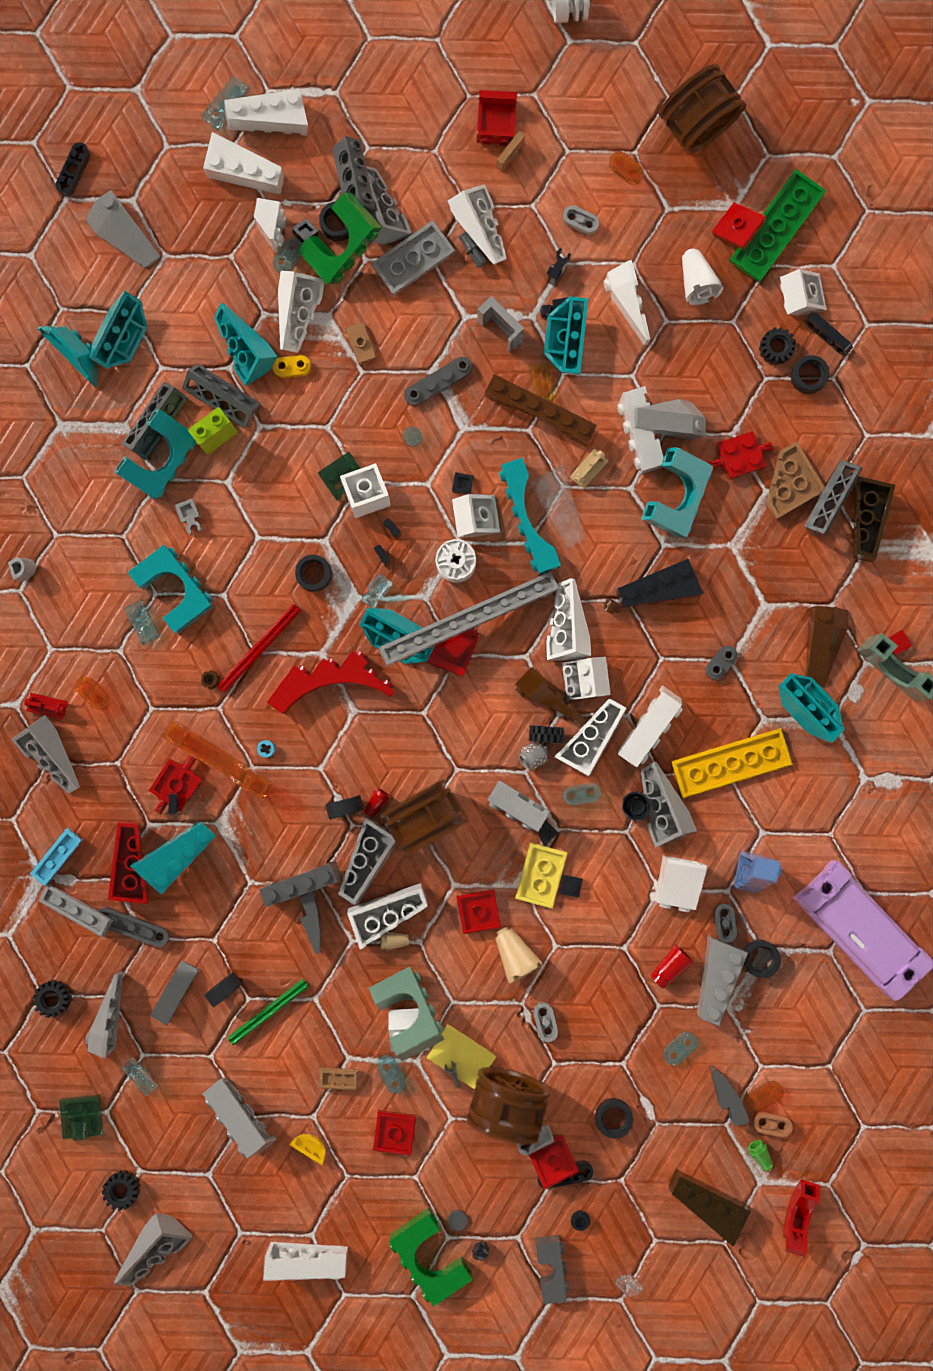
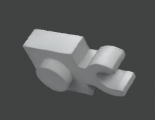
M194 499L176 504L175 507L181 523H188L186 526L187 532L192 535L191 528L193 526H197L198 531H202V526L196 521L197 518H200V514Z

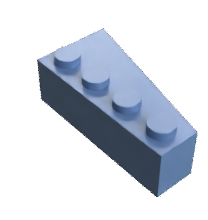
M740 851L733 889L757 893L777 882V877L780 878L782 866H780V862L763 855Z

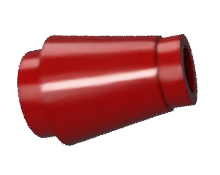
M377 788L376 791L372 792L364 812L368 816L374 817L389 802L390 795L384 790Z

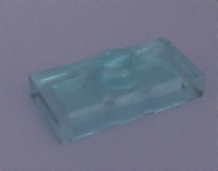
M133 1057L121 1067L145 1096H148L158 1087L149 1076V1072L141 1067Z

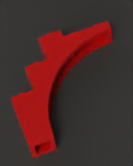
M352 650L339 669L337 668L339 664L331 658L328 660L323 658L310 676L308 675L310 671L302 665L299 668L294 665L267 703L281 714H285L294 703L306 694L321 687L341 683L365 685L377 689L389 697H392L395 691L392 689L394 685L384 679L382 682L377 678L378 673L371 668L365 669L369 664L366 661L367 656L359 650L357 653Z

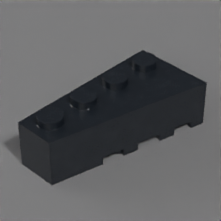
M689 558L615 590L622 608L699 597L704 594Z

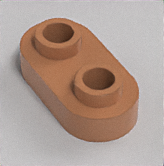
M758 1112L752 1119L754 1128L763 1134L786 1137L792 1132L791 1121L783 1115ZM760 1119H765L763 1124H759ZM780 1122L784 1123V1126L782 1128L778 1127V1124Z

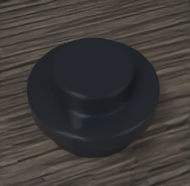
M583 1210L575 1211L571 1216V1225L574 1229L583 1231L589 1227L590 1217Z
M485 1241L477 1242L473 1246V1259L483 1261L488 1256L490 1248Z

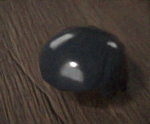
M639 791L630 792L622 799V811L628 819L633 821L644 820L650 814L651 802L646 794Z

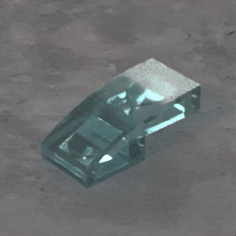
M142 600L124 608L142 645L160 637Z

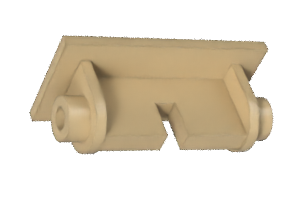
M594 448L570 475V478L584 489L609 460L604 457L605 454L601 450L598 452Z

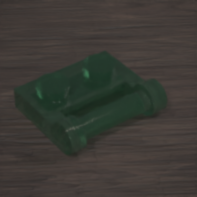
M347 452L319 471L318 475L336 501H338L345 494L343 486L337 490L334 488L336 484L341 482L340 476L361 468L350 452Z

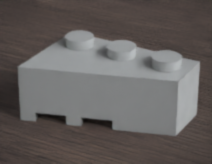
M500 780L487 799L490 802V807L497 811L501 808L506 812L505 816L513 821L517 818L523 822L522 826L530 831L534 829L538 832L550 813L543 806Z

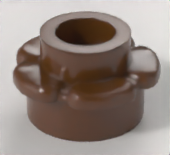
M607 598L605 602H602L604 605L603 609L608 613H619L618 609L621 605L614 600Z
M213 670L206 671L201 676L202 685L208 687V689L216 688V685L220 682V677Z

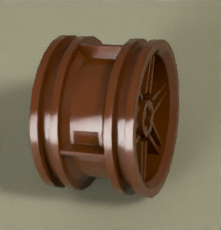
M711 64L687 79L668 97L659 110L658 115L661 119H664L665 125L675 136L680 146L685 147L684 151L687 155L698 152L717 139L746 109L747 104L744 100H740V94L734 89L724 72H720L721 68L718 64Z
M445 779L427 787L380 815L381 819L384 817L387 819L388 822L385 823V826L389 829L398 845V849L403 848L405 852L402 854L403 858L408 857L469 822L467 818L463 820L461 814L464 812L459 808L451 794L450 787L446 789L443 785L446 783Z
M497 1067L481 1068L478 1072L479 1078L476 1080L474 1095L469 1106V1113L466 1118L467 1123L482 1134L501 1141L515 1144H534L538 1142L539 1132H541L546 1107L549 1102L548 1098L551 1094L550 1087L534 1077L517 1071Z

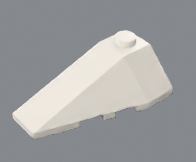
M629 260L607 273L604 287L606 292L609 291L610 297L645 346L650 341L646 317L644 313L641 314L640 312L642 310V299L636 294L638 281L632 260Z

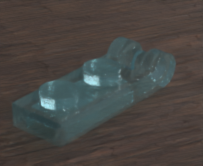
M233 75L203 112L201 118L205 122H210L214 129L219 130L226 120L224 100L244 97L249 91L248 86ZM215 112L219 113L217 117L213 116Z

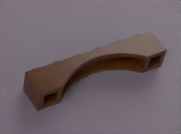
M495 374L485 392V397L501 405L527 413L586 447L597 427L596 424Z

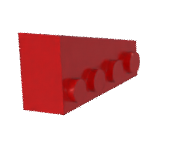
M122 820L117 822L108 900L148 904L150 901L147 882L130 867V865L144 858L140 822Z

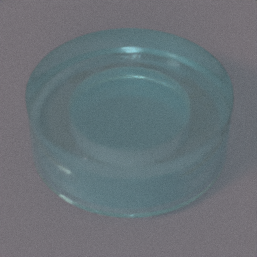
M416 427L407 428L403 433L405 444L410 447L418 446L422 441L421 431Z

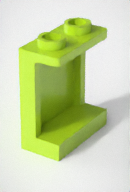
M219 407L188 429L189 433L207 455L238 433Z

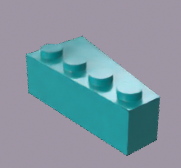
M197 822L152 853L144 856L138 862L130 865V867L158 893L162 894L216 835L202 822Z

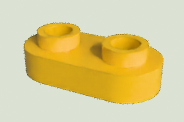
M302 355L279 357L273 364V370L281 378L305 376L311 370V363L307 357ZM303 362L304 366L298 367V363ZM285 364V368L279 369V365Z

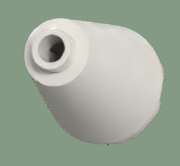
M693 248L687 250L682 256L685 299L687 302L689 301L690 305L709 302L708 298L712 296L716 298L722 293V283L700 250Z

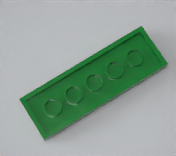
M795 169L762 214L765 216L766 221L744 250L737 248L728 262L760 283L827 190Z

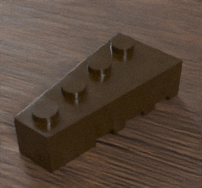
M858 476L854 484L853 558L871 563L876 559L896 485Z
M676 1169L668 1185L671 1194L734 1247L751 1212L747 1204Z

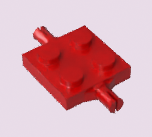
M754 431L718 442L716 446L719 451V459L711 461L709 464L713 466V469L722 466L730 480L765 468L766 463L763 458V452L772 450L773 445L771 442L760 445L757 442Z
M190 755L185 764H179L169 758L148 790L160 800V803L154 810L161 815L165 807L169 806L170 793L179 794V811H183L203 780L191 769L197 760Z

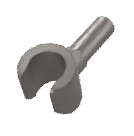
M452 1061L454 1069L448 1070L446 1064L444 1069L448 1074H451L456 1087L459 1088L461 1084L455 1071L457 1066Z

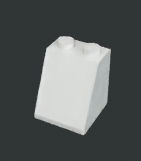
M663 855L655 901L660 903L659 906L671 909V906L679 907L678 910L690 912V909L696 910L707 865L701 862Z

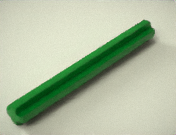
M304 979L300 980L228 1037L229 1042L232 1045L237 1044L309 987L308 983Z

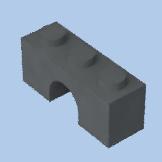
M558 1235L537 1237L535 1241L538 1265L549 1264L554 1268L550 1275L540 1277L543 1304L566 1302V1294H570L568 1281H564L563 1275L567 1274L566 1261H562L561 1254H565L564 1244L559 1242Z

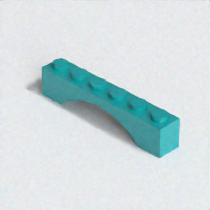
M523 457L502 464L501 471H498L501 481L506 483L507 489H505L507 499L512 500L514 505L511 507L514 518L518 517L520 522L517 525L520 535H524L526 539L524 547L527 554L530 553L533 560L530 561L533 572L537 571L538 575L560 568L561 564L555 547L548 544L537 534L527 517L524 493L529 474Z

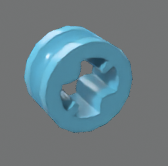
M261 741L257 746V752L262 757H271L275 752V745L271 741ZM263 744L271 746L269 754L262 752Z

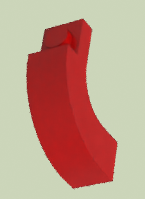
M801 1179L792 1193L783 1229V1238H786V1252L804 1258L808 1253V1227L811 1215L820 1203L819 1184Z

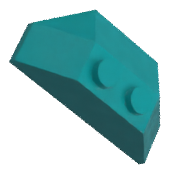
M125 290L110 307L93 340L89 359L105 368H111L131 361L147 330L143 304L140 299Z
M569 296L548 315L544 355L561 373L580 375L589 298Z
M39 326L37 328L94 387L98 385V363L89 359L92 346L88 342L84 345L80 341L83 337L75 329L71 331L67 326Z
M367 608L359 623L370 644L377 649L422 629L421 626L390 609ZM435 646L405 658L400 662L403 664L427 662Z
M790 673L778 685L782 706L808 734L832 743L845 730L844 725H842L839 706L812 677Z

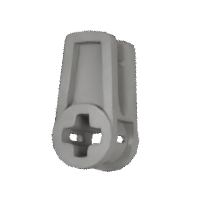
M542 1126L538 1142L528 1144L526 1147L524 1144H517L519 1152L523 1155H529L553 1143L554 1139L549 1126Z

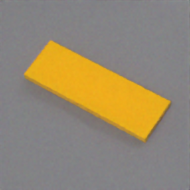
M782 728L671 761L682 798L793 765Z

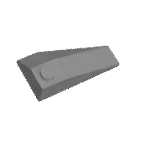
M366 166L375 209L370 214L382 227L378 232V237L372 242L386 245L408 238L412 235L407 218L404 213H399L396 208L398 203L388 195V187L378 170Z
M46 716L41 717L11 739L27 758L32 757L38 762V768L47 770L51 774V779L68 794L80 787L59 734L54 728L53 723Z

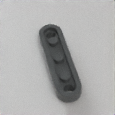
M459 357L408 387L404 395L406 402L410 406H418L470 375L472 372L470 359ZM464 363L466 367L461 369L459 365ZM413 392L418 394L415 398H412L410 395Z
M103 907L98 910L103 914L107 913L113 919L109 930L155 947L164 946L170 939L169 931L162 926L110 907ZM158 933L163 934L162 940L158 939Z

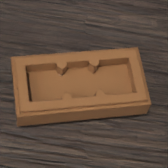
M518 132L498 157L496 167L501 172L511 160L514 161L518 157L519 150L525 143L524 133Z
M361 322L345 328L358 365L376 359L364 323Z
M320 1067L318 1088L357 1090L359 1069Z

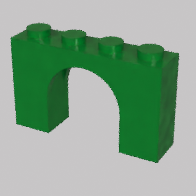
M342 193L331 207L348 229L349 243L346 250L338 256L331 252L318 236L307 237L297 250L327 285L338 284L344 278L343 274L355 265L354 261L358 256L365 253L367 250L366 246L378 237V232L382 228L352 193Z
M427 1208L390 1234L389 1246L394 1253L397 1252L400 1256V1263L405 1270L408 1269L412 1274L411 1279L416 1286L419 1285L422 1289V1296L427 1303L430 1301L434 1307L472 1281V1271L462 1256L447 1267L437 1271L428 1270L420 1265L415 1255L417 1247L438 1232L440 1226L430 1208Z

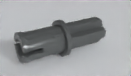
M465 231L459 236V240H461L466 249V254L470 255L476 267L482 268L486 264V260L479 250L480 247Z

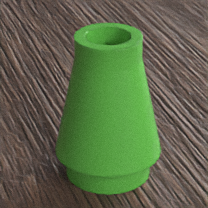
M755 1140L750 1143L748 1149L751 1157L762 1167L763 1171L770 1170L773 1167V1163L771 1162L766 1144L761 1140Z

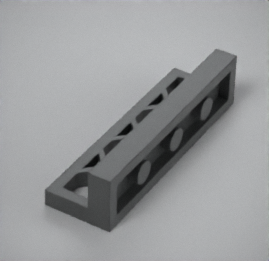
M198 363L187 371L182 389L214 409L219 407L226 417L240 426L248 427L252 414L259 410L261 403ZM190 380L196 382L198 389L189 386ZM205 390L212 392L214 399L208 398ZM221 401L228 402L230 409L224 408ZM240 410L246 414L245 420L238 416L237 411Z
M163 382L122 442V445L146 460L162 436L144 423L148 421L155 407L174 419L188 397L175 387Z
M840 460L804 525L809 534L816 536L817 533L826 536L861 473V466ZM855 470L853 475L849 477L851 471ZM843 486H844L845 489H844L843 493H840V491L842 490V488H843ZM834 502H835L836 506L834 507L833 510H831V508H832V506H833V504H834ZM826 519L827 522L822 529L821 526Z

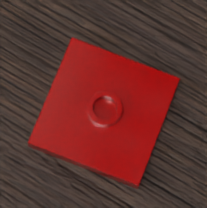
M733 202L713 229L712 234L744 250L766 221L764 215Z
M494 889L456 895L463 934L501 928Z
M378 1110L373 1151L411 1156L416 1115Z
M563 1135L554 1138L553 1143L529 1154L545 1190L580 1172Z

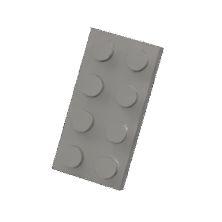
M432 220L376 259L371 265L394 296L452 256L455 250Z

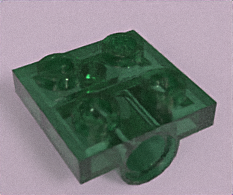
M100 1094L61 1098L59 1100L63 1139L72 1138L77 1141L103 1134Z

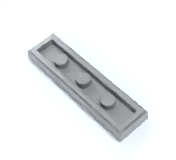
M47 884L39 899V902L100 937H105L113 921L112 918L52 884Z

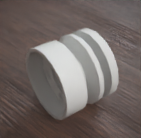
M552 0L555 24L568 22L570 12H572L574 21H578L579 11L582 20L588 19L590 0Z
M453 539L446 541L436 553L435 561L438 573L450 583L465 582L475 571V552L470 544L463 540ZM453 556H456V558H461L459 560V564L456 565L455 562L451 563L453 561Z

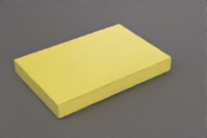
M530 842L515 899L553 909L567 852Z
M447 1024L444 1032H442L444 1040L435 1044L426 1058L443 1069L446 1064L448 1070L454 1069L452 1061L455 1062L457 1066L455 1071L458 1079L475 1089L476 1080L479 1078V1070L484 1067H490L496 1055Z

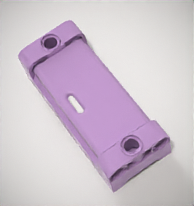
M831 860L823 871L804 889L799 891L793 899L885 996L893 1001H897L933 968V959L907 936L851 877L852 874L840 862Z

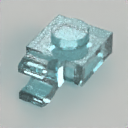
M379 573L367 587L370 591L362 597V601L366 604L368 603L370 608H375L378 603V597L382 599L393 583Z

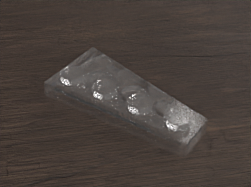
M562 464L531 482L530 486L566 547L570 549L584 541L585 537Z

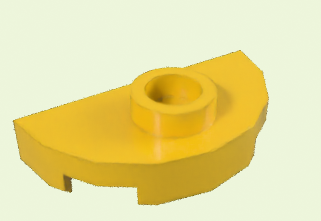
M301 1134L290 1142V1146L323 1165L326 1157L325 1147L317 1136Z

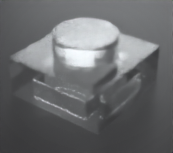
M630 1273L618 1277L615 1282L627 1297L638 1295L643 1289L637 1279Z

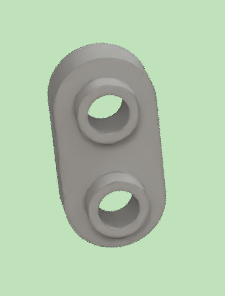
M568 206L563 212V222L567 226L586 235H592L597 231L599 220L594 214L577 206ZM572 215V216L575 217V219H574V220H570V219H569V216ZM589 223V224L592 225V227H591V228H587V227H586V224Z
M540 1002L533 1010L538 1033L543 1041L551 1042L558 1035L554 1013L550 1004ZM541 1009L547 1010L544 1015H541L539 1012ZM548 1027L552 1029L549 1034L544 1032Z

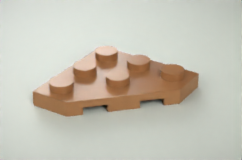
M797 441L778 453L766 500V505L775 520L819 495L825 489Z

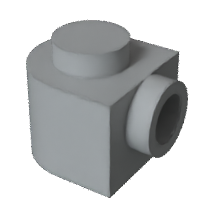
M14 558L8 562L13 580L25 581L35 573L36 566L32 559Z

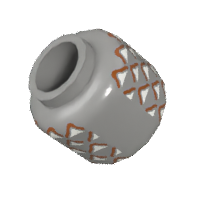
M534 741L521 749L519 760L525 768L534 770L547 762L549 752L544 744L541 745Z

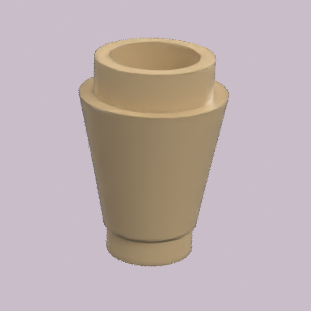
M384 933L380 937L381 949L388 951L408 946V934Z

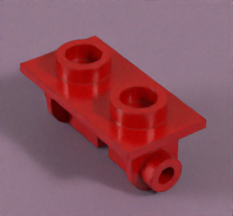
M30 693V697L25 699L24 705L27 706V712L64 720L68 701Z

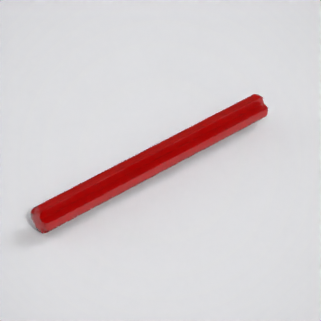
M292 604L217 687L222 692H227L301 612V609L296 604Z

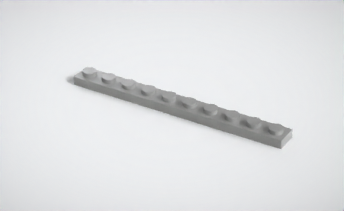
M546 573L379 647L378 650L388 667L558 591L559 587L552 573Z

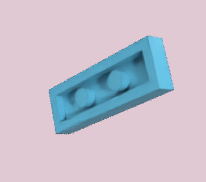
M66 828L30 874L46 886L81 844L83 839L71 829Z

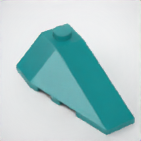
M220 303L214 319L221 337L226 339L228 344L227 352L228 355H232L235 365H233L234 370L243 384L247 386L270 371L277 359V355L260 335L227 305Z

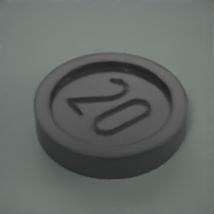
M461 1210L452 1211L448 1217L449 1226L455 1231L463 1230L467 1225V1215Z

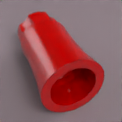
M674 944L670 952L655 968L656 970L651 973L650 977L657 985L664 989L695 963L678 945Z

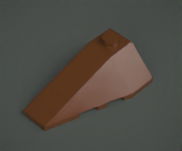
M813 606L809 608L806 676L812 677L819 685L826 684L846 634L848 610L826 606Z
M533 666L516 682L515 686L517 688L515 690L522 697L526 695L529 699L581 724L586 722L568 702L564 701L565 699L559 692L550 687L551 684Z

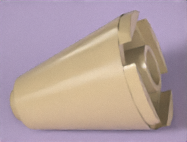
M505 927L497 932L498 936L495 939L509 984L520 980L532 973L534 969H539L543 966L541 960L513 929L508 930Z

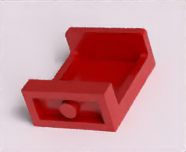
M479 90L477 143L483 145L493 143L508 146L515 137L517 92Z
M473 628L435 645L427 663L463 677L480 637V633L477 632L478 629Z

